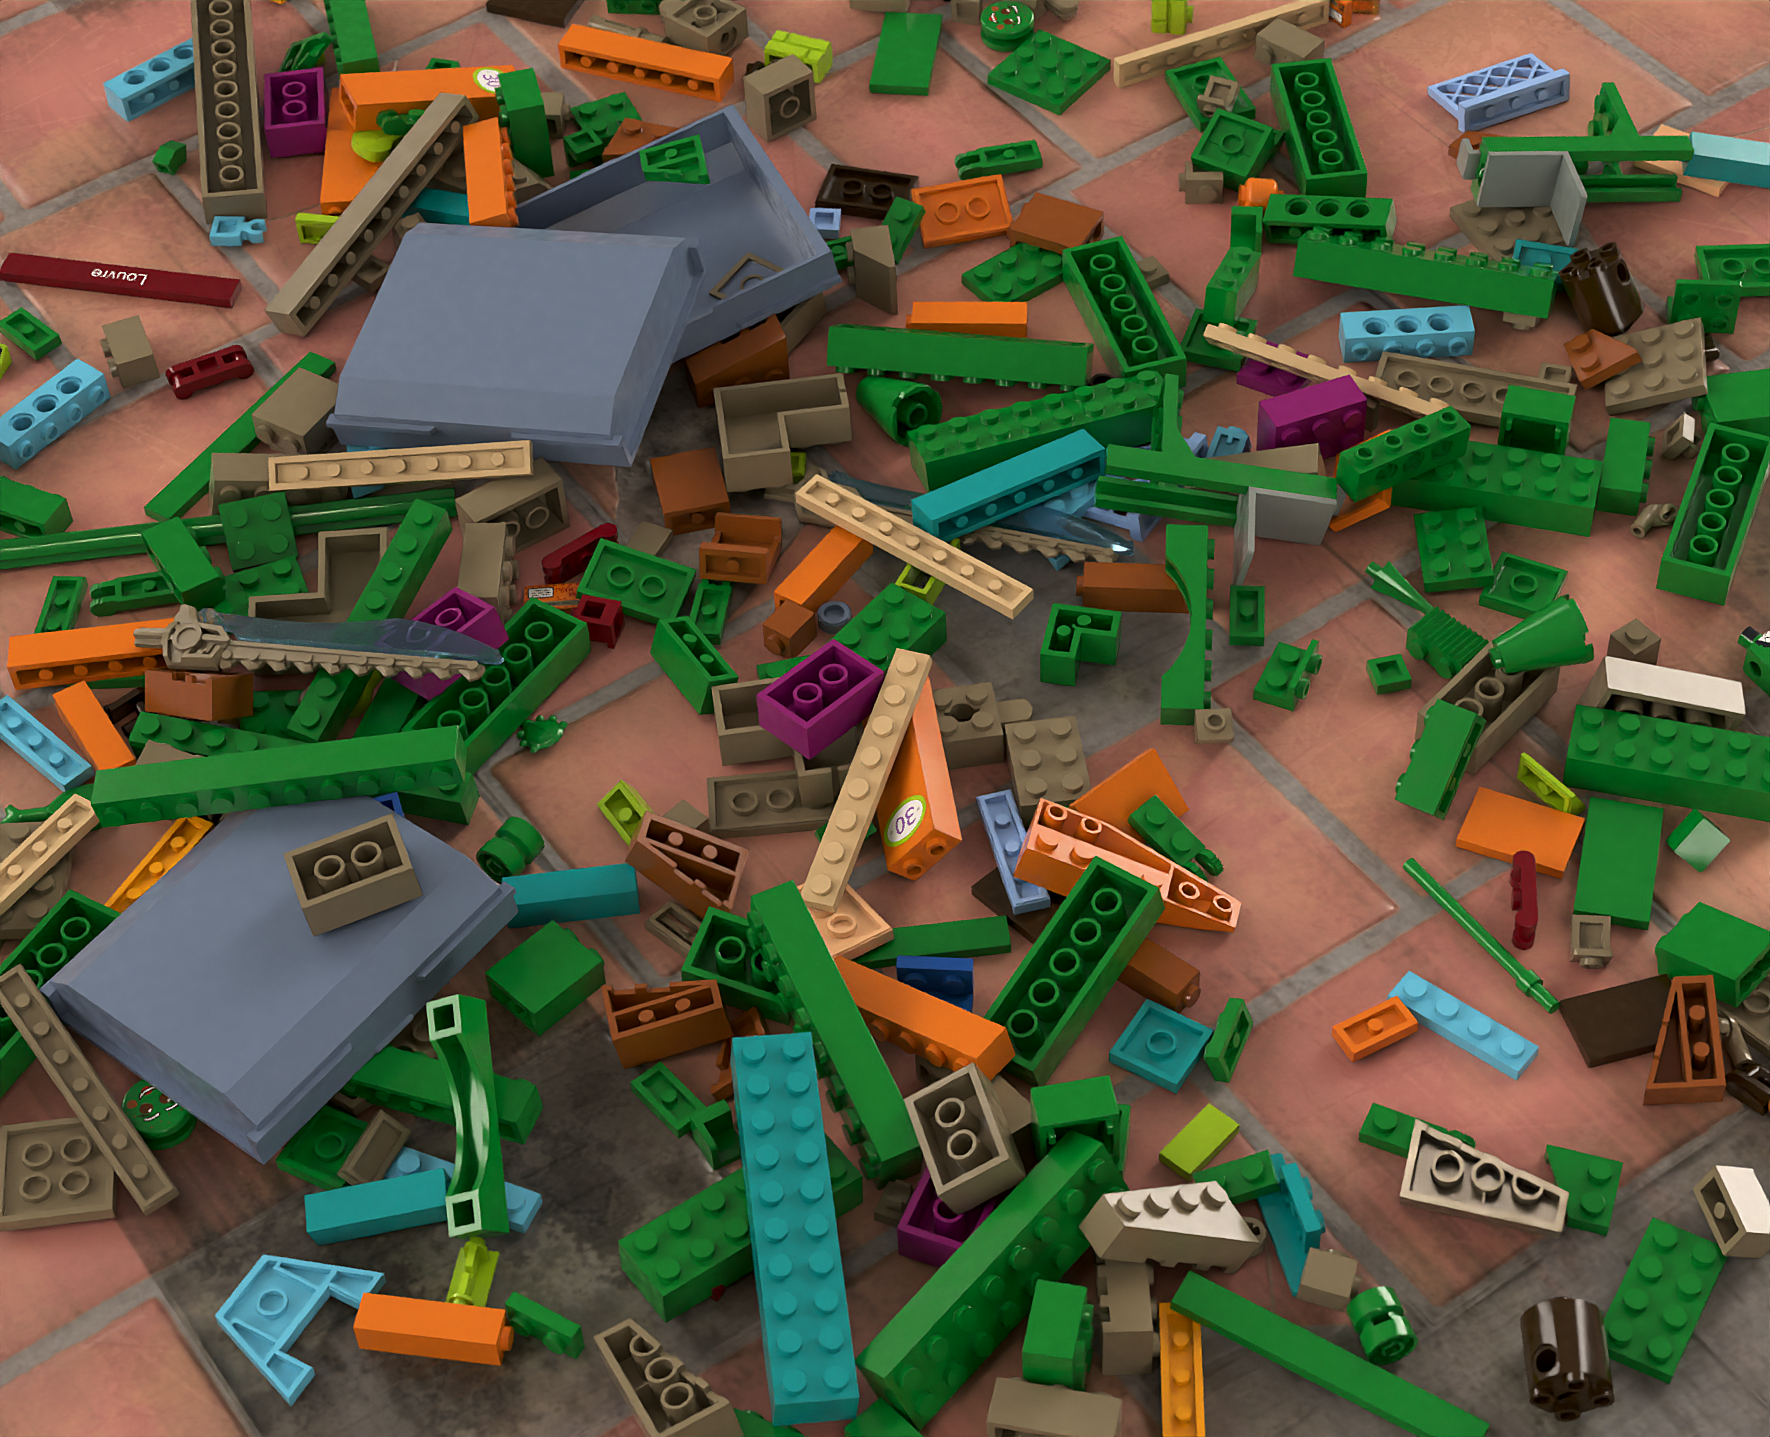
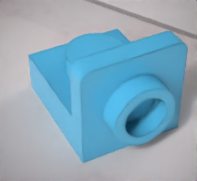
M1217 426L1205 458L1250 452L1252 444L1249 435L1244 430L1235 426H1229L1228 429Z

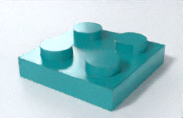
M1146 999L1110 1050L1109 1062L1177 1094L1203 1056L1206 1044L1212 1040L1214 1030Z

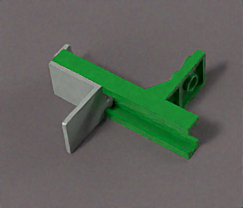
M1602 82L1600 94L1596 95L1594 100L1595 112L1593 120H1590L1588 123V136L1482 137L1480 150H1473L1469 139L1466 138L1461 140L1456 164L1463 180L1472 179L1470 189L1477 207L1550 206L1567 247H1574L1586 202L1680 201L1682 189L1676 187L1678 179L1676 174L1623 175L1619 161H1692L1694 148L1688 136H1639L1615 83ZM1572 161H1602L1604 170L1601 175H1578Z
M1165 374L1152 414L1151 450L1108 444L1104 474L1149 480V483L1099 475L1095 485L1094 507L1233 527L1232 585L1242 586L1254 555L1255 536L1320 546L1332 516L1339 514L1346 497L1345 491L1337 484V478L1196 457L1180 433L1183 417L1177 415V410L1181 409L1184 391L1178 389L1179 375ZM1177 485L1237 493L1239 496L1180 488Z

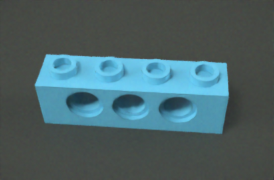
M190 38L104 82L103 86L109 107L129 122L195 87L193 39Z
M1461 305L1340 313L1338 337L1343 363L1380 361L1383 351L1421 358L1472 355L1475 329L1470 307Z
M76 359L0 417V460L15 470L108 400L111 396L104 373L80 359Z

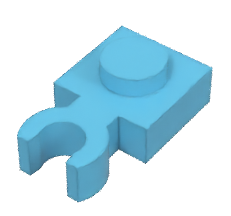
M215 216L209 235L211 246H242L243 240H249L252 243H263L264 237L262 232H266L267 227L263 219H254L246 222L245 216Z

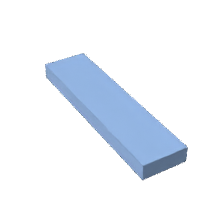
M1011 789L976 797V807L1014 915L1050 907V897L1047 889L1013 877L1017 859L1027 833Z

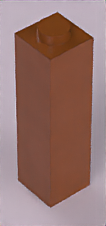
M1084 562L1083 576L1077 575L1076 596H1083V607L1123 612L1189 614L1184 597L1174 581L1165 572V564Z
M1147 937L1117 979L1146 999L1179 1014L1185 1007H1192L1201 993L1199 988L1200 971Z

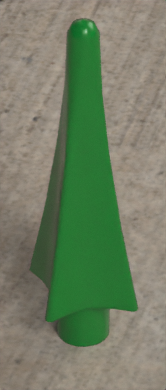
M1374 561L1367 566L1365 573L1375 579L1371 589L1395 598L1424 614H1427L1434 608L1406 581L1390 561L1383 568Z

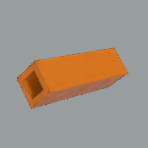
M913 301L912 314H906V328L1027 338V302Z
M835 525L774 591L775 611L789 599L814 612L816 616L818 609L827 603L873 554V544Z
M85 680L52 694L62 722L88 763L92 765L95 774L96 770L135 766L136 760Z
M364 1292L353 1325L359 1349L501 1366L505 1351L512 1349L514 1341V1327L509 1326L505 1309Z

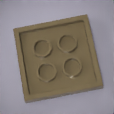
M1475 199L1450 207V218L1480 253L1489 255L1490 260L1501 261L1502 257L1513 258L1516 239L1567 247L1550 206L1477 207ZM1577 234L1574 246L1579 244V234Z
M1701 317L1612 337L1636 348L1642 361L1605 380L1606 408L1609 415L1708 394L1704 326Z
M78 1117L0 1126V1232L116 1218L117 1174Z

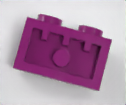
M1270 341L1266 342V344L1276 348L1279 345ZM1297 351L1296 355L1308 358L1307 354ZM1248 358L1237 373L1236 384L1276 397L1306 388L1312 380Z

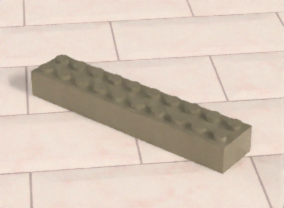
M190 0L201 192L206 224L213 223L215 216H245V220L268 219L251 0Z

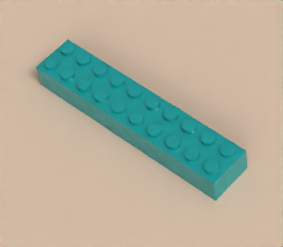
M811 1032L733 1037L730 1064L772 1426L855 1419L859 1403V1391Z

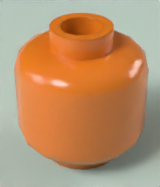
M1249 178L1245 185H1240L1238 206L1263 207L1264 217L1270 195L1284 194V191L1278 189V184L1274 179Z

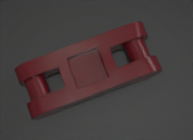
M233 345L173 365L167 369L165 374L168 382L172 385L176 398L184 400L189 398L193 391L235 377L247 379L253 374L254 368L250 360L247 359L244 348L241 345Z
M604 523L546 555L541 561L542 570L546 574L544 577L545 585L565 584L568 580L586 571L600 538L619 544L617 541L618 530L616 525Z
M1522 850L1516 852L1513 856V870L1509 880L1510 885L1513 887L1511 910L1518 911L1515 916L1512 944L1520 950H1528L1534 945L1535 930L1538 923L1536 859L1531 852Z

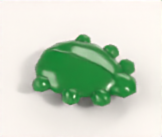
M539 715L535 721L526 720L522 723L521 729L523 731L517 733V738H524L520 741L521 747L528 746L531 753H536L538 750L549 748L556 744L563 736L564 729L568 725L565 721L557 722V718L553 715L548 719Z

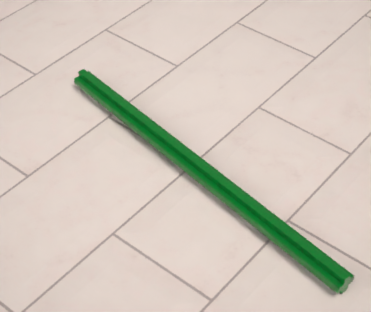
M454 487L288 506L295 536L324 531L401 524L415 498L446 509L449 518L458 517L455 499L457 498ZM220 514L180 519L185 527L191 526L199 542V547L226 544ZM165 521L0 540V570L144 554L147 551L141 532Z

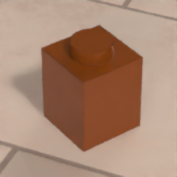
M789 599L762 623L764 647L771 653L786 659L796 658L817 637L815 613Z

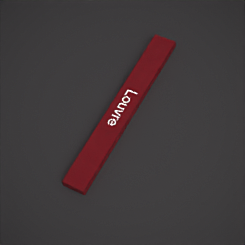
M9 252L0 268V281L226 308L233 307L242 289L240 279Z

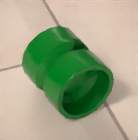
M512 816L496 831L495 837L488 840L478 850L476 859L481 869L491 879L502 884V877L519 876L522 874L526 865L531 864L545 847L544 840L531 824L519 817Z
M1379 1286L1368 1289L1354 1297L1347 1305L1346 1313L1355 1332L1360 1335L1359 1341L1370 1363L1374 1365L1391 1364L1405 1358L1416 1348L1418 1338L1410 1321L1404 1316V1309L1393 1288Z

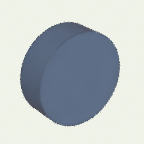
M830 601L823 604L817 612L818 626L828 634H837L852 620L850 607L840 601Z

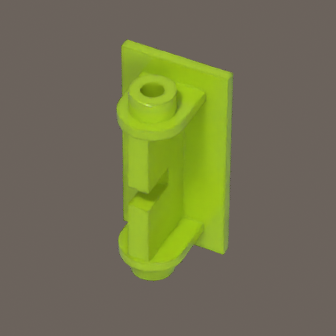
M471 1237L470 1241L464 1244V1248L460 1247L446 1298L447 1303L486 1307L500 1253L488 1251L485 1246L486 1241L483 1238Z

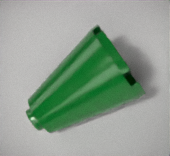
M870 375L863 378L856 388L855 397L857 403L896 443L909 448L907 431L917 429L926 424H939L943 407L941 397L937 391L927 384Z
M1569 594L1560 596L1492 640L1493 648L1488 649L1494 668H1501L1504 674L1585 664L1594 660L1593 644L1585 645L1584 642L1586 641L1585 634L1589 633L1586 622L1576 601L1573 598L1569 599Z

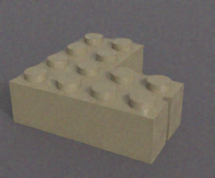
M843 373L713 388L727 492H747L751 489L780 488L785 485H793L790 448L804 449L812 445H837L842 442L852 441L850 407Z
M387 527L318 532V592L249 597L248 625L250 630H248V642L331 649L391 543ZM264 665L259 670L253 671L255 677L303 674L295 666H291L287 671L276 673L269 665ZM317 668L312 673H318L320 668Z
M780 677L711 687L722 766L793 756L802 807L834 802V797H838L864 733L862 721L809 760L759 725L756 695Z

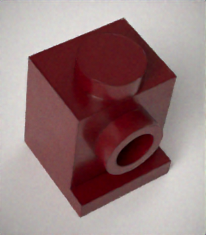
M583 594L578 606L572 608L570 615L587 623L591 641L607 643L608 648L615 649L625 626L622 601Z

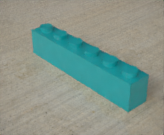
M1084 429L1076 431L912 499L913 525L944 542L951 541L1096 480L1099 475L1105 476V448Z

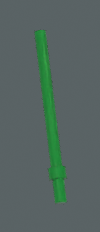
M1410 858L1404 863L1403 869L1516 980V986L1527 997L1532 996L1549 1014H1553L1559 1009L1561 1003L1543 986V980L1533 970H1526L1414 858Z

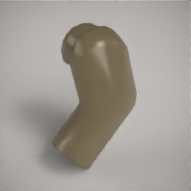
M1672 503L1649 505L1644 508L1630 526V532L1635 537L1642 538L1652 527L1669 526L1674 523L1679 510Z
M1730 1016L1718 1017L1720 1038H1722L1735 1069L1744 1071L1754 1061L1744 1041L1739 1025Z

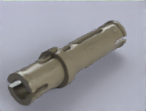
M597 15L591 16L588 21V27L660 43L670 41L668 37L653 34L647 28H633Z

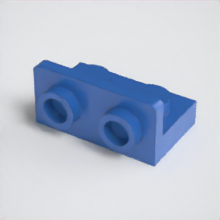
M897 955V981L972 1013L974 996L973 959Z

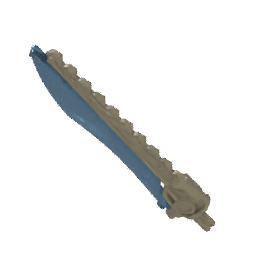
M813 465L809 467V472L805 474L804 479L797 485L765 488L764 499L794 503L800 524L810 523L820 527L834 528L836 524L796 503L795 493L816 474L912 525L911 500L924 494L850 478L840 471H833L831 475H827L824 469ZM1034 505L958 537L963 546L973 545L974 542H982L991 550L1001 549L1002 546L1012 547L1018 554L1029 553L1030 550L1039 551L1047 559L1057 557L1059 554L1067 555L1075 563L1084 562L1086 559H1094L1097 562L1116 563L1119 558L1118 554L1127 556L1134 554V542L1132 540L1127 541L1107 529L1077 516L1040 505Z
M183 604L180 606V612L176 614L174 621L166 628L140 627V629H135L133 633L136 638L134 641L136 647L163 648L164 660L169 669L222 672L232 669L237 664H243L249 672L259 670L264 665H269L276 673L287 671L291 666H295L304 675L314 672L317 668H324L331 676L341 673L344 669H351L358 677L368 675L372 670H378L385 678L396 676L399 671H406L413 679L424 677L427 672H431L441 681L452 678L454 674H462L469 682L479 680L485 673V666L478 663L498 665L503 662V657L498 649H493L467 635L441 626L400 618L342 623H307L220 613L206 607L198 613L195 607ZM226 632H232L238 641L231 640Z

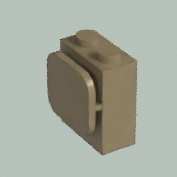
M299 367L251 414L257 438L264 443H268L271 449L282 454H326L339 441L333 428H328L326 425L330 413L334 414L339 384Z

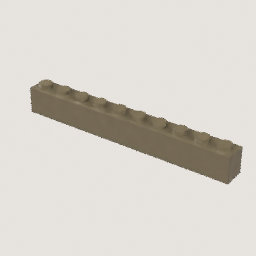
M439 93L265 308L264 311L280 332L299 336H306L463 140V126L476 123L479 120V115L466 95Z

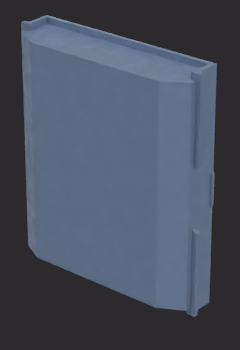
M733 104L517 205L518 209H515L519 220V226H515V228L699 238L701 240L700 250L707 273L672 363L842 282L831 249ZM697 134L700 135L710 184L646 181L639 155L640 150ZM747 252L785 269L777 273L749 260L720 291L728 297L719 300L709 295L711 289ZM756 274L764 278L762 281L757 278L749 279L744 284L745 289L741 290L740 283L746 276Z
M417 223L414 228L405 233L339 378L334 414L330 413L326 425L328 428H333L340 444L403 449L530 440L533 442V459L535 460L543 457L547 461L631 467L707 273L700 250L701 240L699 238Z
M368 795L235 811L222 820L166 874L45 983L39 991L47 998L50 1006L62 1023L264 1165L376 1053H379L413 1020V1016L519 912L513 897L516 890L506 882L499 886L469 857ZM392 813L423 896L313 937L298 900L283 853Z

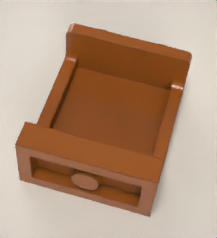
M1036 192L1029 203L1026 202L1023 205L1021 214L1016 221H1012L1008 227L1007 238L1010 239V248L1023 242L1062 254L1063 249L1100 241L1104 236V211Z
M715 447L650 458L652 481L658 494L664 527L673 530V536L715 528V516L718 512L731 513L730 502Z
M718 512L715 516V534L711 542H702L699 547V577L701 579L767 584L782 549V519L779 517Z

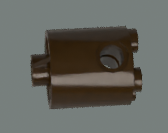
M1616 242L1607 243L1599 249L1589 251L1587 248L1575 251L1570 256L1571 262L1561 269L1558 274L1584 331L1587 332L1594 329L1610 337L1625 333L1642 315L1645 305Z
M1563 1296L1545 1300L1527 1309L1520 1318L1530 1403L1541 1410L1555 1413V1418L1563 1422L1575 1421L1580 1417V1413L1612 1405L1615 1400L1603 1312L1593 1303Z

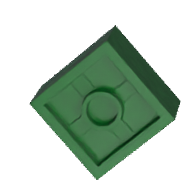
M1217 108L1191 155L1193 172H1223V187L1238 192L1240 185H1245L1249 178H1259L1275 148L1273 127Z
M1509 385L1501 413L1497 445L1566 456L1576 396Z
M1110 1075L1030 1088L1031 1136L1038 1163L1070 1129L1103 1143L1113 1162L1120 1161V1112Z

